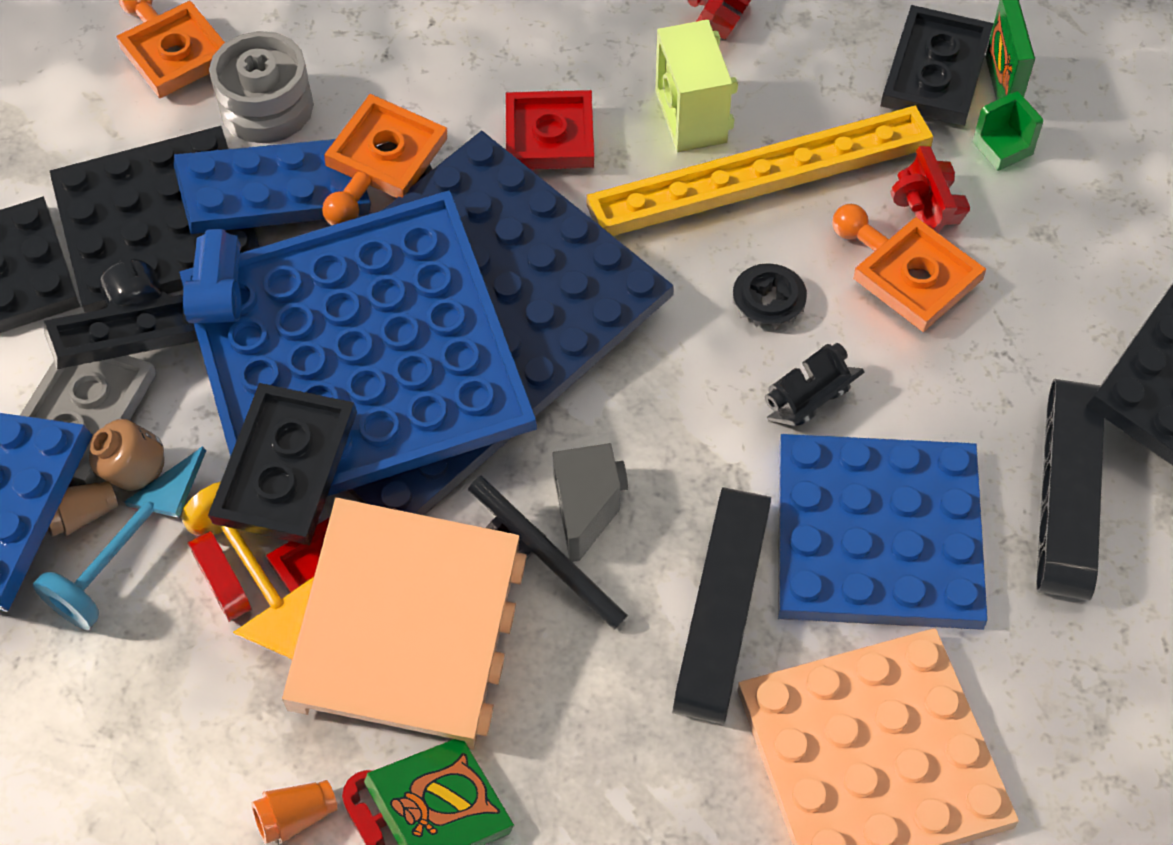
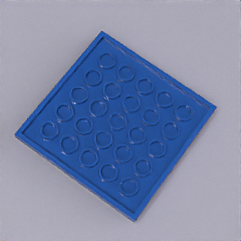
M450 190L240 253L237 281L241 291L242 307L239 322L194 323L230 457L259 383L354 402L357 414L328 496L537 430L536 418ZM193 268L180 271L183 287L186 281L192 280Z

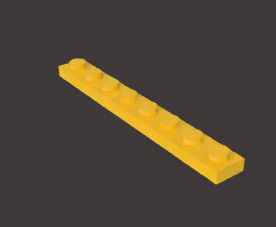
M915 105L587 194V208L592 220L612 236L913 154L916 153L919 146L931 147L934 136Z

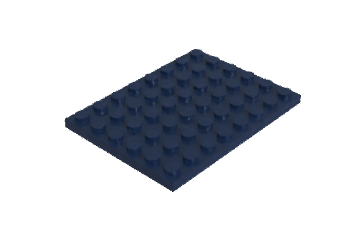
M482 130L411 186L403 198H396L383 209L385 210L450 190L535 417L674 295V285ZM511 438L348 491L360 503L425 515Z

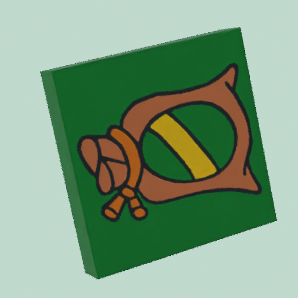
M1019 0L999 1L985 55L996 100L1016 91H1019L1024 97L1035 62V55Z
M450 740L368 772L364 781L398 845H486L509 835L514 827L511 818L465 741Z

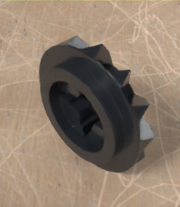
M771 263L758 264L743 271L734 283L733 304H736L738 307L740 318L748 317L752 319L756 328L761 323L772 324L776 330L781 323L789 322L793 324L797 315L800 312H804L807 299L805 284L799 275L785 266ZM773 287H776V299H773L767 306L763 305L762 296H766L768 292L772 291Z

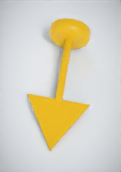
M221 481L213 483L199 491L184 506L181 514L182 522L189 533L198 537L209 531L213 535L224 532L270 605L269 608L233 633L292 660L314 577L281 599L238 530L212 524L208 514Z

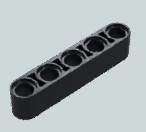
M1053 379L1050 387L1046 412L1036 589L1039 593L1090 601L1095 591L1099 561L1104 417L1086 405L1100 385Z
M726 487L721 489L678 678L672 714L725 725L767 525L771 496Z

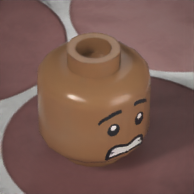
M116 419L106 424L93 435L90 441L89 464L93 473L107 482L126 491H137L153 482L161 474L164 467V447L160 438L152 432L128 419Z

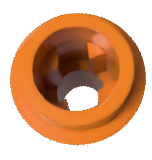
M328 780L264 791L262 793L263 798L251 802L254 819L265 844L275 840L282 844L325 818L328 814L338 810L336 798Z

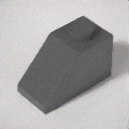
M611 443L552 452L554 482L568 556L572 562L581 560L619 512L620 491L628 490L624 461L615 462Z

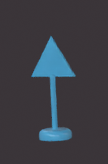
M202 446L124 501L128 507L139 510L74 583L55 572H46L40 575L33 583V588L40 598L70 623L83 630H90L98 620L99 609L84 590L153 512L177 518L180 517L207 450Z

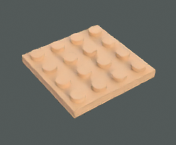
M936 628L738 682L737 691L793 845H960L1014 829L1018 824L1019 819Z

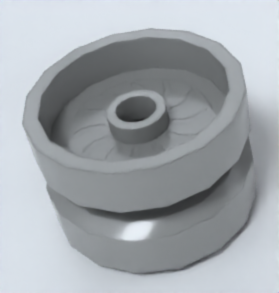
M256 31L246 33L224 43L213 55L209 67L213 89L223 125L234 136L247 142L255 143L280 141L300 131L311 118L314 103L302 50L292 39L276 32Z

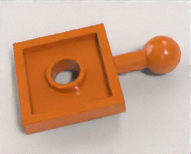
M119 0V4L124 12L131 16H139L143 21L142 24L116 36L119 46L160 99L210 74L209 67L212 57L225 42L191 0L161 15H158L152 7L153 0ZM173 46L183 48L177 52H167Z
M369 94L324 154L325 166L352 177L343 191L334 192L325 199L322 207L325 220L330 225H336L357 218L359 215L358 201L369 186L396 198H403L410 187L419 180L446 142L447 127ZM392 142L398 146L396 149L388 152L375 148L378 144Z
M845 204L839 207L833 215L832 225L838 236L847 240L858 238L875 251L855 268L853 279L923 333L984 278L985 267L917 217L913 218L888 239L868 224V215L859 205ZM911 269H923L931 277L928 279H916L908 271Z

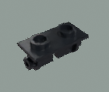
M841 344L824 345L802 362L809 376L807 380L800 368H794L769 386V393L765 395V401L774 412L767 416L768 421L789 424L791 426L802 425L810 421L816 415L817 408L828 400L838 398L848 392L851 388L850 383L865 373L863 368L847 367L844 360L848 358V354Z

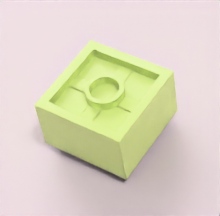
M709 20L657 29L655 90L677 152L727 143L728 130L734 128L735 120L733 115L730 114L731 95L737 92L738 82L735 77L730 78L719 49V32L712 30Z

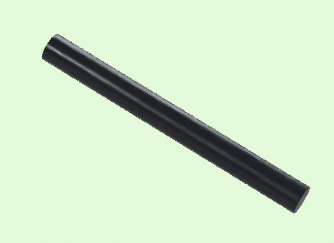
M482 475L472 482L468 487V491L513 534L519 535V540L613 630L621 625L628 615Z

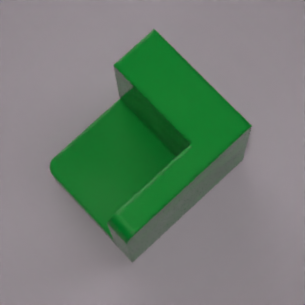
M1019 91L1013 92L981 108L972 142L997 171L1002 170L1034 154L1042 129L1043 118Z

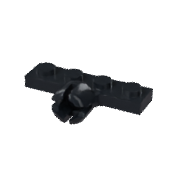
M131 259L130 263L136 275L133 277H129L122 261L116 262L108 267L100 281L102 285L100 289L107 305L106 308L44 320V334L57 369L197 342L198 338L194 323L189 324L186 321L183 308V294L177 296L166 294L160 286L153 267L142 260Z

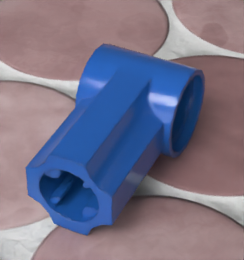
M223 229L206 230L204 235L197 237L193 277L191 281L185 282L183 289L184 314L189 324L239 322L242 302L237 278L241 245L237 236L228 234Z

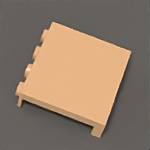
M335 497L282 696V701L287 711L308 715L309 710L313 709L466 741L469 749L474 750L477 735L487 736L491 723L494 704L485 703L489 683L499 685L505 653L496 652L500 632L510 634L516 603L507 601L511 583L521 585L527 554L518 552L519 535Z

